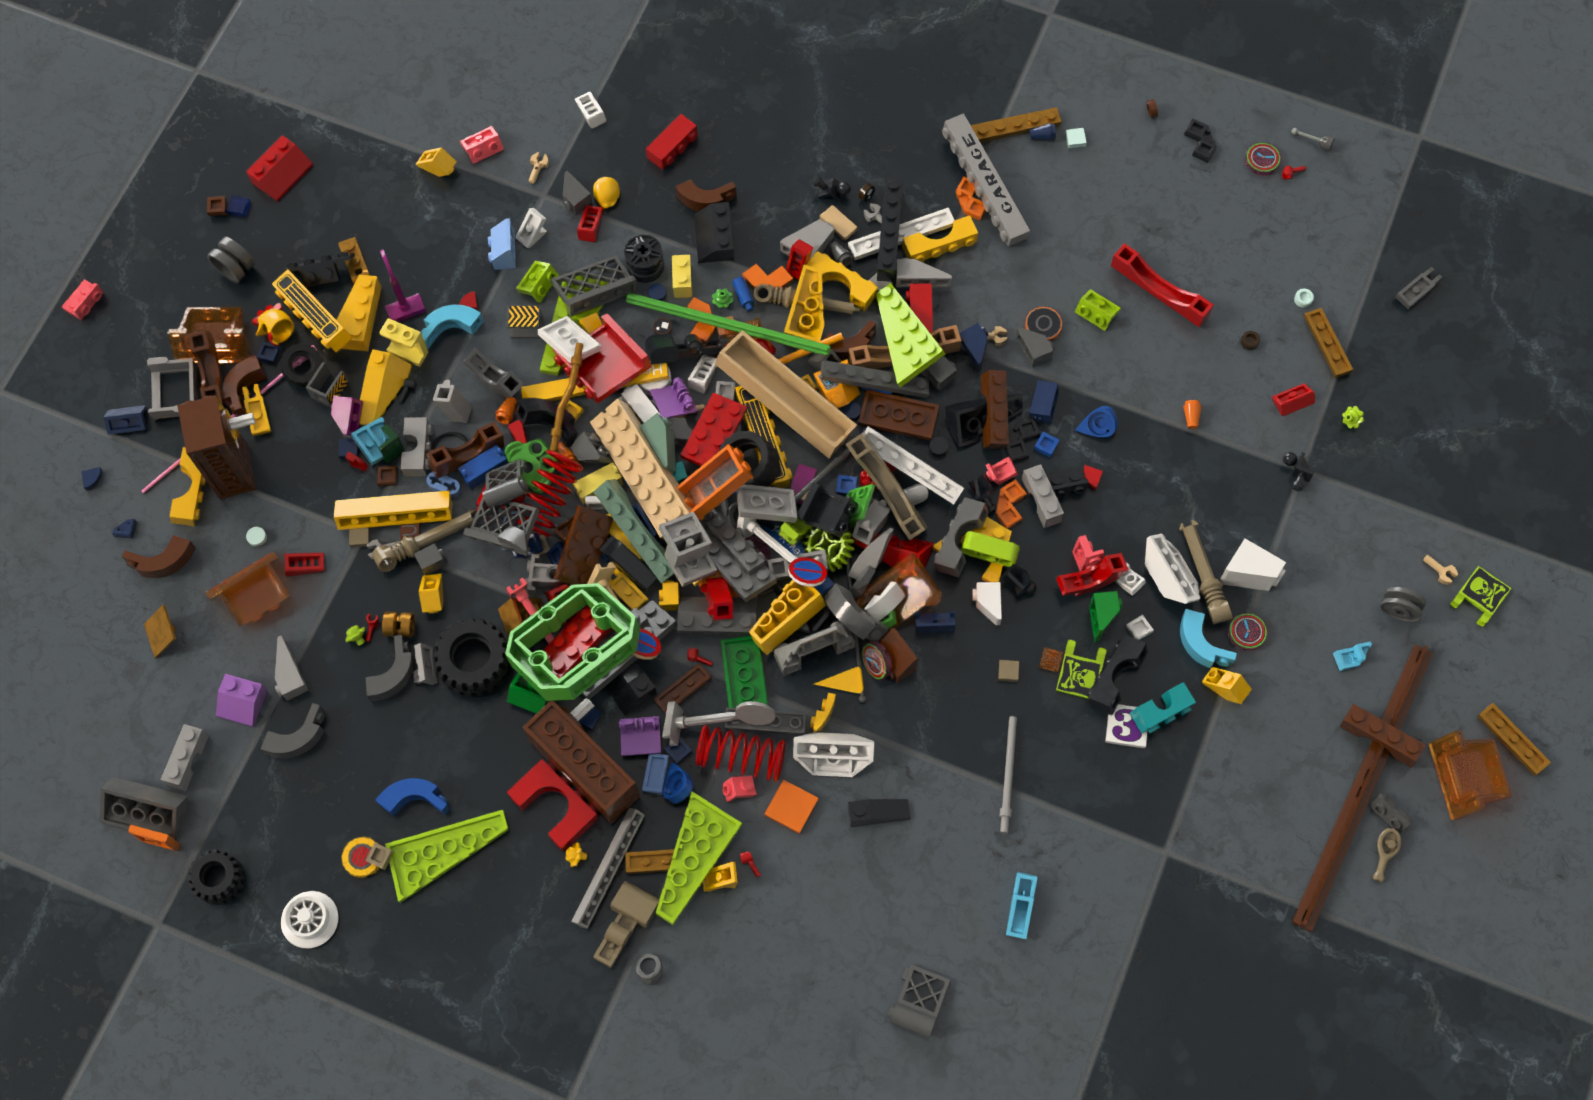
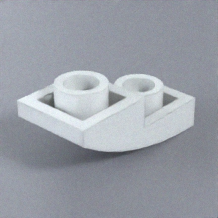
M1126 563L1129 570L1115 582L1133 596L1146 582L1143 577L1131 570L1130 565Z
M890 582L880 596L874 595L864 610L868 615L880 621L906 595L896 582Z

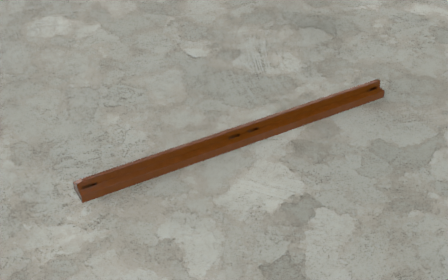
M1416 644L1413 646L1381 720L1399 730L1432 658L1433 652L1427 650V646L1423 648ZM1374 740L1369 745L1291 922L1308 932H1311L1314 928L1390 754L1388 749Z

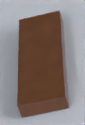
M698 663L655 697L654 702L666 715L668 702L675 701L680 705L708 683L712 677Z

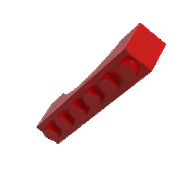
M1124 243L1113 255L1112 268L1199 328L1210 316L1214 304L1199 294L1182 290L1166 281L1145 262L1137 251Z

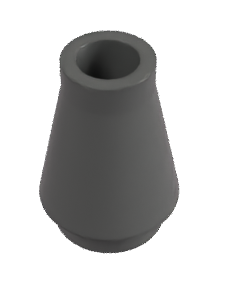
M837 241L832 242L829 245V250L835 261L842 263L845 267L850 265L853 260L851 252L842 247Z

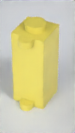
M612 462L579 479L577 483H573V486L584 506L586 504L585 496H596L593 491L606 480L616 479L622 486L623 476L618 467Z

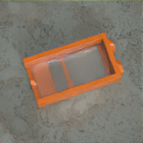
M728 444L677 486L679 491L687 495L684 501L693 508L690 513L694 512L699 520L702 521L706 514L722 503L749 479H753L750 472L752 469L743 460L744 454L739 448H733Z

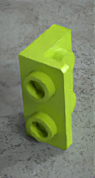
M535 260L516 289L519 293L533 296L540 303L552 287L551 279L558 277L559 274L551 264Z
M1090 289L1080 299L1075 313L1105 331L1121 308Z

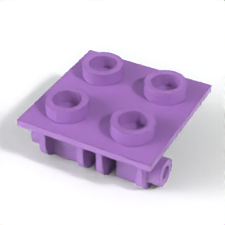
M679 377L673 380L674 383L671 386L650 390L662 417L671 418L698 412L683 379Z
M659 716L620 719L621 756L661 753Z

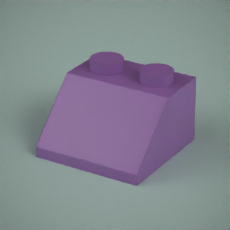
M225 674L218 690L216 716L254 727L267 695V689L260 683Z

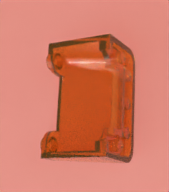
M914 552L870 583L863 594L854 599L859 607L865 611L864 608L874 595L880 596L890 582H896L906 596L894 608L897 624L889 628V631L882 639L893 628L896 629V626L923 606L931 605L933 607L941 601L942 593Z

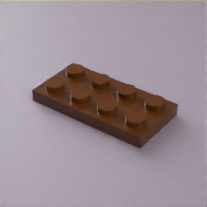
M867 389L858 425L931 441L939 405Z
M578 505L553 579L571 585L588 583L596 564L599 563L602 554L599 549L606 542L613 522L611 516Z

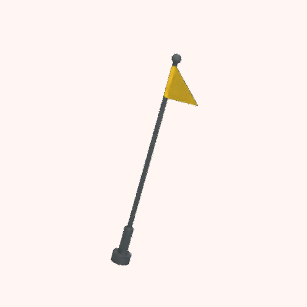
M848 524L847 532L852 533V525ZM847 557L846 560L848 561V564H846L848 576L851 571L850 559ZM848 576V585L850 591L852 588V577ZM854 634L857 667L817 682L814 685L860 694L859 701L864 703L866 702V696L864 695L858 636Z

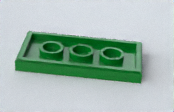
M751 636L720 640L729 708H736L744 702H760L768 705L761 649L755 644Z

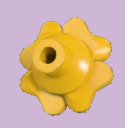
M573 843L572 847L566 850V860L570 862L571 867L577 866L580 860L587 859V853L582 852L579 843Z

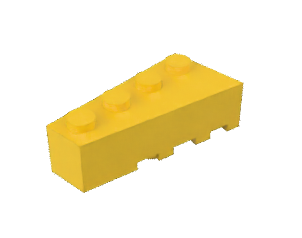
M358 276L336 320L353 337L341 349L369 350L381 292V284L377 276Z
M793 580L786 584L782 589V594L771 603V608L768 612L764 613L749 633L755 644L766 655L826 606L821 594L813 586L800 585Z

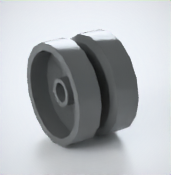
M223 237L218 243L219 249H212L207 258L225 277L239 283L245 276L243 270L250 271L255 265V261L241 245L231 238Z

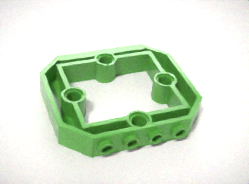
M599 583L575 584L564 590L510 631L505 655L511 666L546 701L574 700L637 651L641 628L636 616ZM587 605L591 608V615L600 630L612 628L618 634L599 649L594 647L587 649L583 653V661L559 679L552 673L553 666L546 652L538 650L532 653L529 648L549 633L558 631L563 622Z

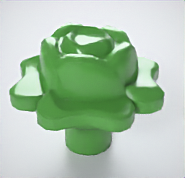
M726 288L723 290L718 289L712 295V303L717 305L719 309L723 307L728 308L729 304L734 302L732 298L733 293L728 292Z

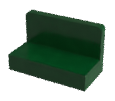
M386 423L381 427V430L387 441L379 446L378 449L386 464L389 465L401 456L402 452L406 451L398 435Z

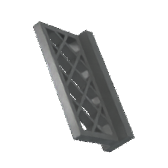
M617 255L551 279V284L567 306V312L570 316L628 295V293L636 292L635 277L633 275L630 276ZM614 262L617 265L616 269L607 267ZM596 269L600 270L601 273L600 275L591 273V271ZM604 272L612 273V278L603 276ZM580 275L585 278L583 281L576 280L575 277ZM617 275L625 277L620 280L615 279ZM588 278L596 279V284L588 283ZM600 281H604V282H608V283H609V284L604 285V286H600V285H599V284H600ZM567 282L568 285L563 287L559 286L558 283ZM572 284L581 286L579 290L570 288ZM584 287L593 289L588 292H583ZM568 293L577 295L569 299L566 297Z
M482 497L471 528L465 527L463 535L479 542L514 551L513 546L499 543L497 536L510 525L515 527L514 522L520 519L522 524L517 528L524 530L528 541L540 509L508 501L486 510L487 504L484 497ZM504 504L505 510L499 514L498 508ZM517 508L518 514L512 517L511 512ZM532 511L530 518L526 520L524 515ZM494 512L495 517L489 520L488 515ZM507 515L508 521L502 524L501 519ZM484 519L485 524L478 528L480 521ZM497 522L498 528L492 531L491 526Z

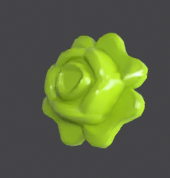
M1357 406L1353 408L1348 407L1342 414L1344 417L1343 423L1347 424L1348 428H1358L1360 423L1364 421L1362 417L1364 413Z
M352 626L346 632L347 637L345 641H356L358 646L363 644L365 640L362 636L365 627Z

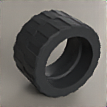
M739 431L724 440V443L719 447V451L728 444L733 448H739L742 453L751 448H760V463L757 469L751 473L753 479H749L745 485L769 487L773 484L779 473L780 457L772 444L752 431ZM734 461L719 472L725 481L736 474V464Z

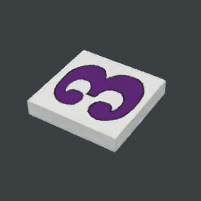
M1118 704L1113 715L1108 714L1105 743L1145 749L1147 731L1141 734L1129 714L1137 707Z

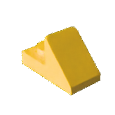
M735 862L714 867L703 882L704 891L710 892L724 887L736 888L738 881Z

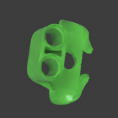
M536 439L525 444L520 441L508 444L505 448L508 462L511 463L518 459L530 462L533 470L530 473L523 470V478L533 492L537 494L544 492L534 486L531 481L536 480L547 485L551 484L549 479L537 472V469L553 473L555 468H550L542 460L544 457L551 458L560 463V460L546 453V450H550L548 443L543 439ZM536 443H539L542 446V451L540 453L536 452L534 449V445Z

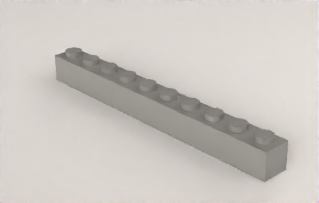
M633 808L628 809L571 921L576 925L588 929L645 816L640 811Z

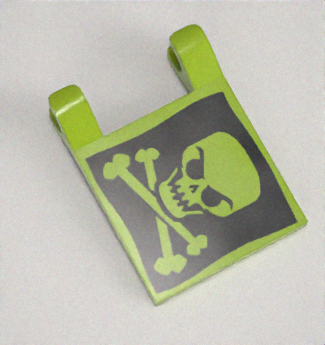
M1478 566L1450 605L1456 609L1464 599L1484 612L1477 621V624L1483 627L1512 588Z
M1068 640L1056 691L1089 699V691L1097 684V678L1102 671L1107 650L1099 648L1096 661L1075 656L1073 652L1076 642Z

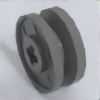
M1390 587L1384 593L1385 599L1381 602L1380 608L1391 618L1404 622H1417L1422 617V610L1425 608L1426 600L1422 595L1410 589Z

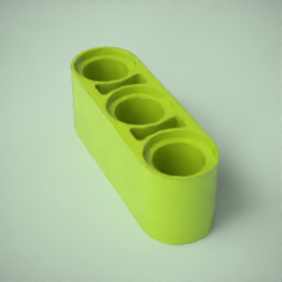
M972 531L966 532L961 552L966 555L1007 567L1016 564L1020 547L1015 543Z

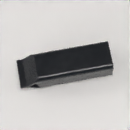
M614 536L599 549L609 561L613 562L643 592L657 579L652 570Z

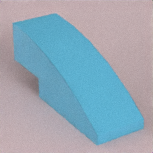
M1022 872L1016 873L1006 935L1022 939L1027 938L1037 875Z

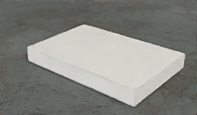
M568 316L538 329V335L569 363H571V357L574 356L576 343L583 344L581 355L583 359L601 351V345Z

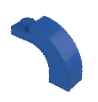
M417 778L404 779L393 783L375 800L394 817L405 804L413 800L427 801L444 815L450 810L447 805L449 801L439 794L440 789L435 784Z

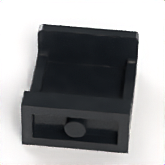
M813 483L797 514V518L804 524L841 538L848 528L852 515L856 512L858 503L851 497H843Z

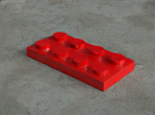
M713 392L680 457L696 465H704L717 454L724 440L736 432L747 411V406Z
M587 605L543 650L548 655L553 666L552 673L559 679L583 661V653L589 648H595L612 630V628L600 630L591 615V608Z

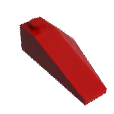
M892 535L882 561L899 572L906 573L907 576H918L926 567L934 543L917 538H912L910 541L899 540L898 536ZM852 536L849 538L853 539L854 543L863 549H866L868 546Z

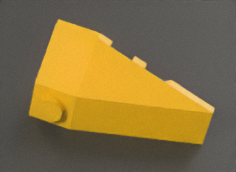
M807 265L803 266L784 329L785 334L815 342L821 340L824 329V308L822 299V271L820 269Z
M372 349L360 397L363 404L359 425L366 426L384 415L387 406L392 400H395L396 394L401 387H404V380L409 378L412 368L410 363L389 352Z

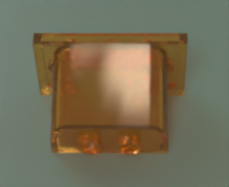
M187 307L179 329H169L168 331L174 359L193 358L194 362L197 363L194 355L191 353L187 334L203 330L213 334L219 363H239L250 357L244 330L242 329L244 317L242 307Z
M272 551L205 592L209 599L217 594L220 596L239 627L250 620L256 622L264 617L263 612L268 609L272 612L281 606L279 602L291 596L270 563L278 558L275 551Z
M1457 730L1428 743L1451 820H1458L1485 809L1484 803L1501 801L1512 797L1494 739L1465 740L1462 730Z

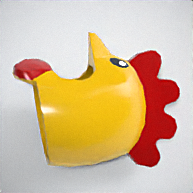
M277 303L275 306L268 305L264 311L259 310L257 312L258 317L252 320L253 324L258 326L256 336L268 335L269 341L275 346L290 338L294 331V323L282 311L283 308L280 303Z

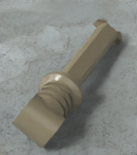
M760 284L755 288L754 296L760 302L770 304L778 302V305L782 303V306L789 309L792 306L796 289L790 286L783 290V287L779 289V286L774 288V285ZM761 288H766L768 290V296L766 298H761L759 296V290ZM822 298L824 309L853 314V311L860 312V308L854 307V303Z
M468 510L467 513L416 537L403 536L400 544L396 542V545L392 544L391 548L385 545L378 546L372 552V558L380 571H391L395 568L397 560L401 562V559L405 560L406 556L408 558H415L414 553L465 527L471 526L474 520L472 515H475L476 511Z
M1191 520L1192 525L1185 528L1183 523H1181L1179 531H1183L1200 576L1202 583L1199 592L1205 597L1204 599L1213 625L1233 619L1229 604L1222 592L1223 584L1214 578L1196 529L1198 523Z

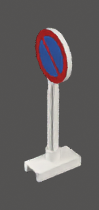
M738 517L736 528L739 527L742 530L744 539L756 534L790 562L788 573L793 581L804 586H818L825 581L827 570L821 562L808 557L797 558L760 528V525L756 522L757 519Z

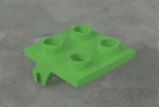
M874 484L852 489L847 494L848 497H851L858 503L856 512L849 521L854 528L857 521L865 518L875 488Z

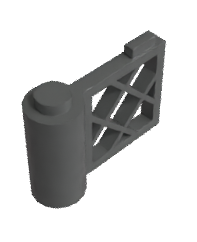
M515 460L486 473V490L483 491V497L490 509L526 494L528 486L523 478V469H526L524 460Z
M911 964L910 968H905L902 980L905 983L896 1006H891L887 1017L891 1018L890 1023L929 1038L950 979ZM913 972L921 974L924 982L914 985L911 979ZM939 981L944 983L941 991L934 993L930 983ZM927 985L931 995L921 999L917 988ZM913 990L917 1001L912 1003L904 1001L905 993ZM933 998L936 1004L935 1011L932 1012L925 1009L923 1002Z

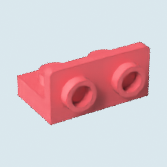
M492 126L460 141L472 164L504 149L499 135Z
M84 279L63 304L62 308L64 311L82 320L90 312L92 306L100 300L104 292L98 284H92Z
M1086 535L1078 537L1072 553L1079 570L1083 571L1100 562L1104 555V550L1093 552L1091 541H1088Z

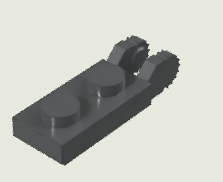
M1430 267L1403 288L1395 298L1409 310L1443 279V276L1438 275L1431 281L1428 277L1433 274L1435 269Z

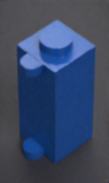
M496 444L458 468L470 489L486 481L487 472L508 464L505 450H501Z

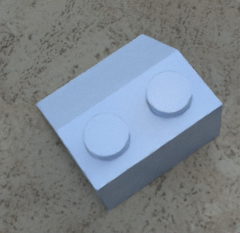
M510 218L493 227L491 229V236L488 237V245L491 247L488 258L489 263L493 264L494 270L516 268L515 235Z

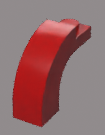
M1122 553L1105 556L1096 565L1083 571L1059 575L1056 580L1063 596L1071 594L1079 596L1111 584L1122 577L1129 569Z

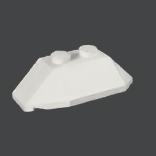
M1163 534L1149 536L1146 544L1145 566L1163 597L1185 604L1198 601L1200 599L1198 582L1180 552L1171 542L1165 539Z
M814 732L794 737L793 758L812 775L853 777L873 762L874 741L855 734Z

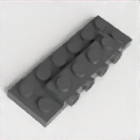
M713 509L704 516L705 518L702 521L699 520L712 542L708 554L717 571L745 603L777 583V578L765 566L766 558L763 553L755 551L752 541L744 539L742 530L739 527L736 529L733 527V521L729 516L724 517Z
M653 600L640 610L634 608L632 611L629 610L636 616L640 628L653 633L659 640L677 626L676 620ZM612 629L595 648L599 649L618 633ZM634 655L629 656L582 694L590 700L638 658Z

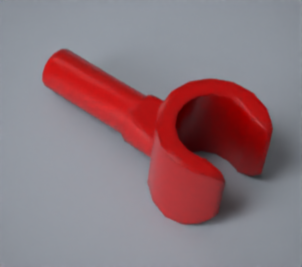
M1286 166L1282 171V178L1284 180L1291 179L1293 173L1305 171L1306 167L1292 168L1291 166Z
M368 614L366 620L369 626L366 642L371 641L373 630L379 625L378 616L376 615V619L371 621V614Z
M688 649L687 659L689 661H698L712 666V661L698 656V649Z
M748 851L740 853L742 864L749 862L755 876L759 877L761 874L753 862L751 853Z

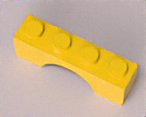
M969 215L953 221L952 231L942 239H929L919 232L904 237L902 248L907 258L923 262L932 257L937 258L946 252H954L964 246H972L977 242L978 231Z
M817 251L806 264L822 271V283L830 280L844 283L850 290V303H854V306L864 312L876 298L877 286L872 281L863 279L857 272L848 270L842 263L833 261L827 254Z
M183 447L180 468L181 472L191 478L192 484L185 495L172 500L169 517L172 524L195 526V520H199L200 517L198 505L203 501L204 493L201 489L202 485H206V480L187 455L186 448Z

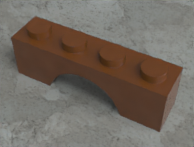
M203 330L187 334L191 353L194 355L201 373L202 385L200 391L202 398L216 395L223 406L227 405L222 398L224 381L212 332Z
M988 370L981 375V394L985 396L987 402V419L983 428V448L1002 449L1009 445L1006 371Z
M492 422L477 429L473 438L462 446L447 448L443 445L428 452V465L436 478L439 479L458 470L459 467L496 444L500 449L504 448L503 434L496 423Z
M1355 704L1352 705L1339 726L1357 737H1366L1378 742L1390 751L1393 758L1410 768L1416 763L1426 746Z

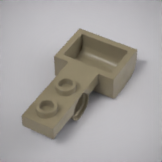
M625 881L610 905L611 910L618 913V916L608 927L604 939L593 958L612 969L637 924L647 929L656 914L660 899Z

